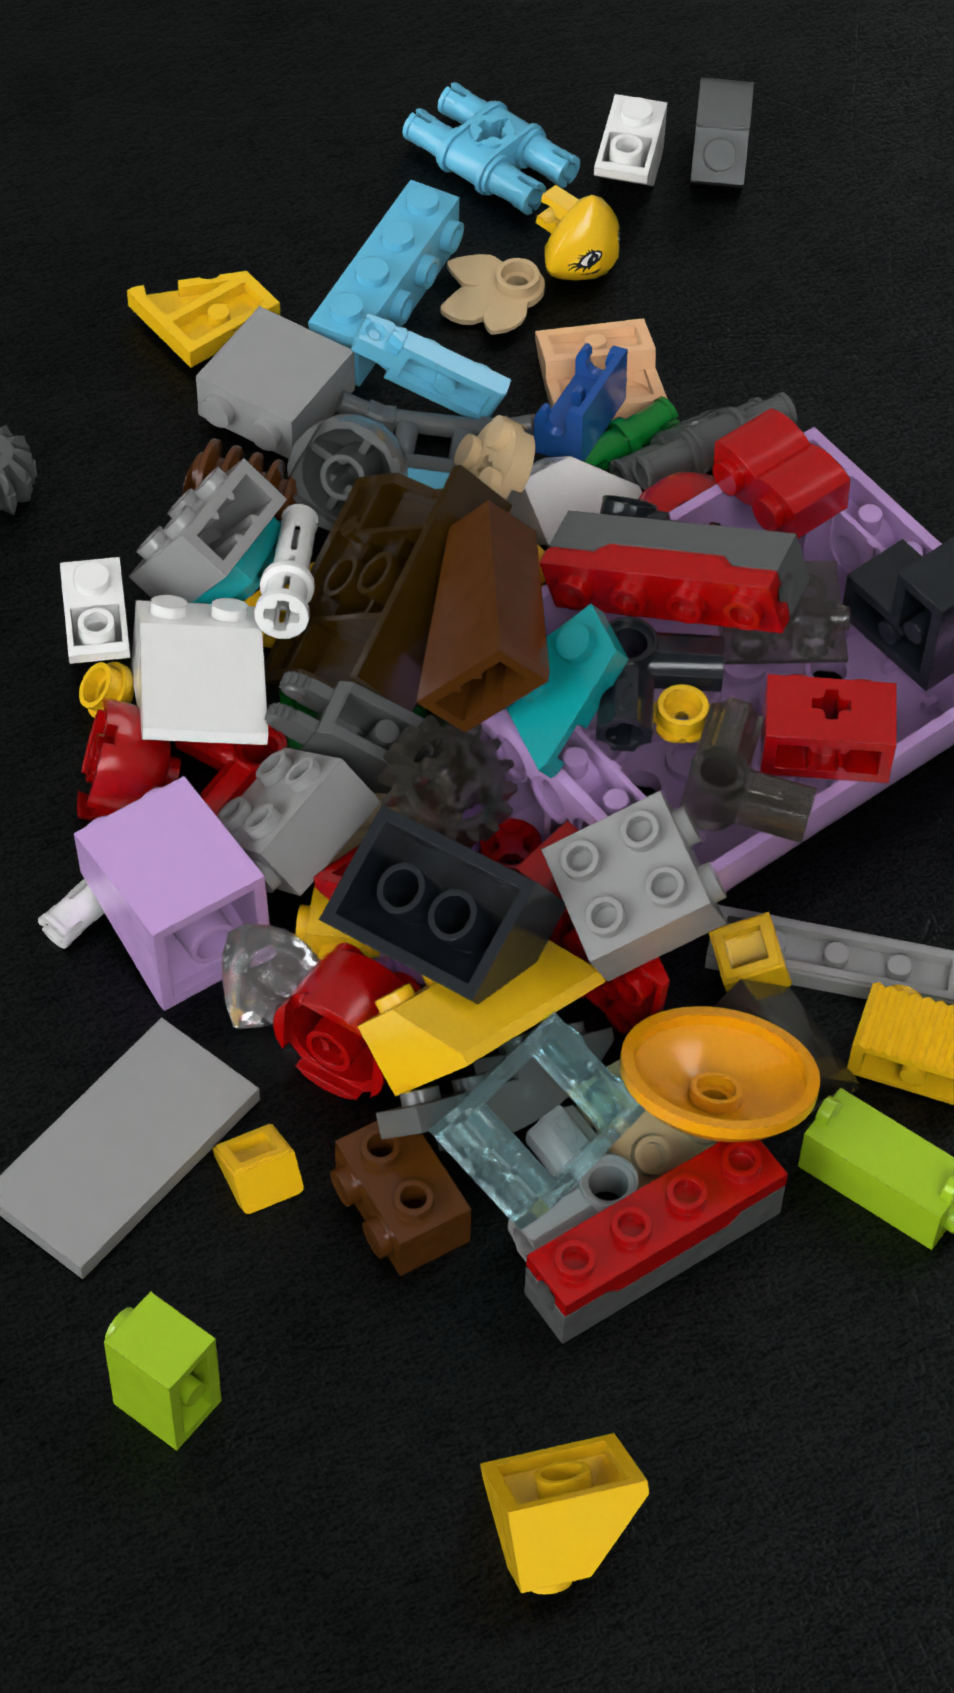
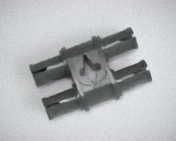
M781 392L765 401L759 397H754L737 407L728 406L704 411L695 417L674 425L670 429L657 432L651 439L650 445L620 459L610 461L609 472L641 486L644 490L659 480L678 472L706 474L713 469L715 441L770 408L785 414L796 424L797 413L795 406L789 396Z

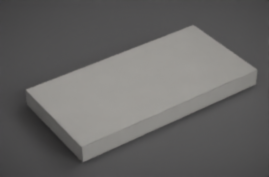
M161 1017L0 1175V1216L72 1272L84 1279L260 1100L259 1088Z

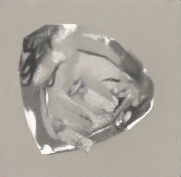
M245 923L228 932L222 953V981L226 1006L235 1028H256L273 1024L277 1009L320 960L305 941L286 929L267 924Z

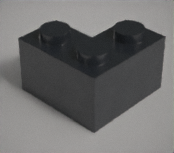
M954 536L925 556L920 555L905 540L901 539L849 573L846 580L841 615L925 691H928L954 673Z

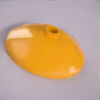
M709 1006L681 1007L662 1011L636 1024L627 1034L622 1044L619 1061L620 1074L631 1096L660 1122L695 1137L723 1142H749L769 1138L795 1127L806 1119L813 1110L818 1098L820 1073L808 1049L781 1027L741 1011Z

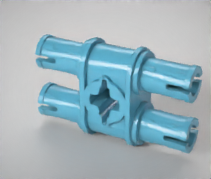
M457 82L451 83V88L447 86L438 100L437 107L441 114L462 124L460 127L452 128L422 108L416 109V114L412 112L403 126V137L435 156L436 162L443 171L454 172L473 184L475 190L481 195L495 194L511 203L526 215L532 214V209L537 210L542 203V194L546 192V186L519 170L530 167L547 177V179L554 182L560 188H564L567 186V182L571 183L580 168L579 157L548 140L546 133L537 123H527L509 112L507 106L501 101L487 102L472 94L471 91L462 87Z

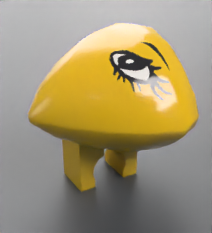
M554 185L543 193L541 202L550 207L540 213L536 219L538 225L551 233L545 245L547 272L550 276L562 280H589L607 274L619 257L620 228L615 213L601 197L589 195L577 199L559 186Z

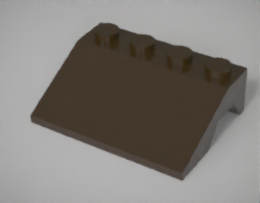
M462 465L453 466L444 487L440 489L431 488L398 472L357 477L310 571L314 578L315 589L311 601L307 603L310 617L306 629L298 636L290 639H276L264 663L265 686L281 691L279 686L284 673L288 671L293 672L294 670L304 675L307 674L309 678H314L332 688L339 681L355 682L413 712V709L419 705L416 703L449 527L487 500H490L508 513L512 505Z

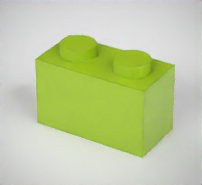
M151 1291L135 1309L127 1307L115 1317L106 1332L104 1341L113 1403L177 1451L222 1401L216 1339Z

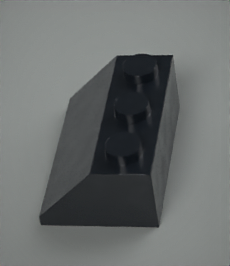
M381 805L319 920L466 999L479 1004L538 961L566 906L563 900L539 883Z

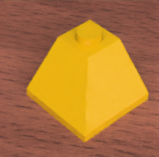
M615 1433L480 1463L484 1485L505 1561L521 1593L532 1591L536 1594H554L569 1588L572 1581L591 1577L649 1495L647 1479Z

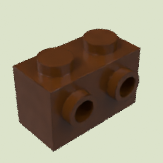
M375 1121L335 1141L336 1168L330 1171L333 1186L341 1201L347 1207L355 1204L365 1219V1222L362 1223L363 1231L373 1252L380 1259L388 1256L400 1276L470 1242L471 1208L422 1133L381 1139L378 1121Z

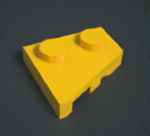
M248 271L220 274L213 279L198 277L178 280V290L146 295L144 285L135 286L127 290L128 306L190 368L215 355L259 306L280 315V302Z

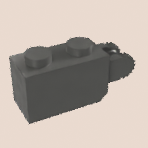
M293 670V672L288 671L284 673L279 686L281 692H284L285 696H289L290 699H295L299 704L317 712V714L313 718L299 710L293 709L292 706L289 707L278 702V704H270L264 720L267 721L266 723L271 728L302 744L300 751L343 759L374 793L391 794L415 803L432 786L454 735L453 733L355 682L339 681L332 688L314 678H309L307 674L304 675L301 672Z

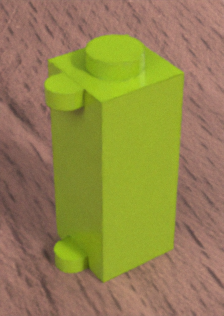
M842 1088L833 1097L828 1096L821 1104L814 1122L804 1133L798 1167L931 1250L946 1230L954 1234V1157Z

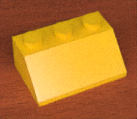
M548 940L538 961L479 1004L422 975L427 986L414 992L412 986L408 983L375 1001L380 1013L357 1027L396 1097L400 1093L410 1091L470 1065L606 981L594 966Z

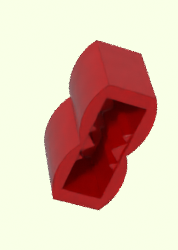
M770 408L715 441L712 471L717 485L725 494L729 496L734 495L743 503L752 506L757 522L766 531L796 533L799 539L848 508L851 479L846 471L828 452L817 445L811 444L801 429L780 411Z

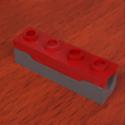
M579 511L567 512L549 544L550 548L545 551L539 562L555 607L583 610L588 605L593 604L603 613L782 634L790 620L789 615L793 614L810 580L796 533Z
M761 1140L749 1142L720 1141L529 1253L526 1261L524 1293L561 1343L564 1344L780 1214L788 1173Z

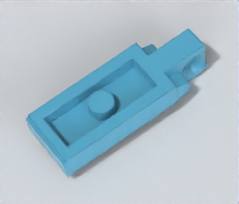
M369 313L360 325L351 351L376 362L385 369V379L465 417H491L507 394L511 379L491 370L484 364L476 363L432 339L424 338L414 332L407 331L406 328L398 327L393 321Z

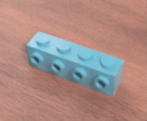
M410 180L308 321L309 330L351 349L356 333L368 313L393 321L398 327L405 324L426 290L432 286L436 276L449 257L457 250L461 242L464 224L459 221V197ZM354 352L355 386L360 387L376 362Z

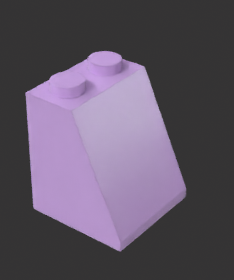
M184 776L164 787L150 790L141 799L108 816L94 819L85 828L74 833L81 874L156 1001L164 1011L239 971V969L235 970L236 966L234 967L233 961L230 960V958L233 959L230 955H233L234 949L231 947V943L234 946V937L236 944L239 938L240 946L244 941L243 947L246 946L247 954L246 966L272 953L265 876ZM246 937L251 938V939L255 942V944H254V950H253V947H252L251 942H250L249 939L246 938Z

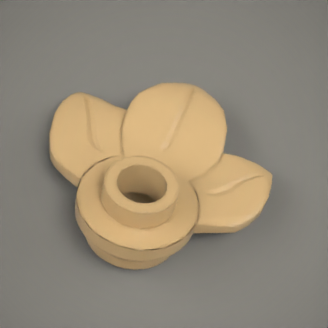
M488 254L454 258L447 262V268L462 287L455 291L441 305L440 313L449 320L461 325H474L483 322L486 330L491 335L506 333L520 326L526 319L527 308L534 306L542 299L545 281L538 267L527 259L511 258L502 262L495 256Z

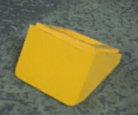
M769 912L721 926L709 932L722 982L732 1003H740L792 985L789 970Z
M267 1124L217 1144L212 1148L238 1205L245 1214L254 1213L296 1196L303 1191L304 1185L295 1152L273 1124Z

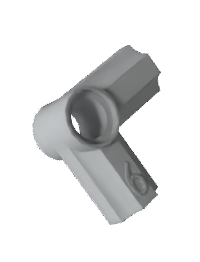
M558 1105L539 1118L538 1122L527 1131L526 1143L561 1188L508 1220V1231L516 1244L517 1251L527 1261L529 1253L638 1190V1174L628 1160L610 1152L573 1105L568 1107ZM610 1192L620 1198L613 1201H605L597 1198L594 1194Z

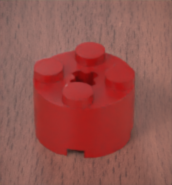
M339 943L331 952L325 954L275 1012L273 1028L276 1039L282 1049L289 1042L302 1057L295 1066L317 1086L345 1099L357 1100L363 1092H371V1098L378 1095L387 1084V1080L357 1026L380 1013L375 1004L376 1000L410 983L414 992L419 991L421 987L410 975L404 972L392 973L382 964L365 956L354 945Z

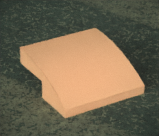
M644 318L535 331L541 373L551 409L574 377L576 356L586 343H589L592 347L591 362L594 366L603 370L606 368V358L613 345L628 349L626 399L612 420L617 417L626 419L653 403L660 396L667 398L655 368L656 348Z

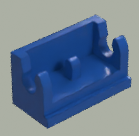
M586 343L576 356L574 377L552 409L550 404L544 403L535 415L533 436L536 453L550 457L571 456L583 462L586 460L598 439L608 427L609 422L612 421L626 399L628 349L613 345L608 352L605 362L606 368L603 370L597 368L591 362L590 356L593 353L591 345Z

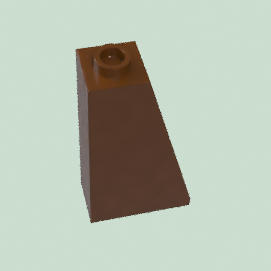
M487 500L449 527L416 703L465 733L548 682L550 673L536 531L490 500Z

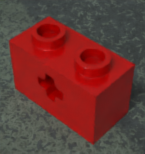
M803 674L767 675L762 709L760 774L889 783L897 745V683L875 682L863 678L853 680L818 678Z

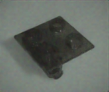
M805 561L810 580L793 614L789 615L790 620L783 634L718 626L719 636H724L725 639L724 665L848 662L845 631H848L850 627V611L848 605H842L836 561Z

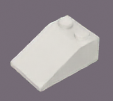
M158 595L153 597L151 601L136 600L131 672L136 703L140 709L142 740L267 745L268 724L264 720L267 712L263 637L262 630L255 621V606H248L244 601L233 598L216 599L212 601V604L188 603L185 599L174 595Z

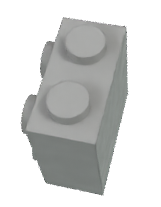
M259 306L196 375L198 414L216 427L226 428L253 441L264 450L274 451L289 459L294 444L308 428L332 417L341 393L345 391L351 394L355 390L354 352L333 340Z
M244 458L226 473L219 467H216L199 484L195 491L190 488L171 507L167 514L172 519L163 529L159 526L140 545L136 552L143 559L129 577L151 598L158 595H174L191 603L229 574L287 498Z
M284 747L281 751L271 754L261 763L256 771L257 779L241 797L228 802L220 810L217 818L265 876L267 892L273 893L277 889L301 896L314 881L313 876L321 872L381 801L343 759Z
M661 791L541 849L589 962L607 981L617 978L727 924L717 903L727 897L724 887L710 861L700 865L692 848L693 845L702 841L699 832L686 807L682 806L674 810Z

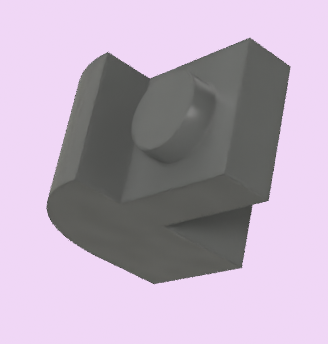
M701 77L690 183L737 188L744 187L754 82Z

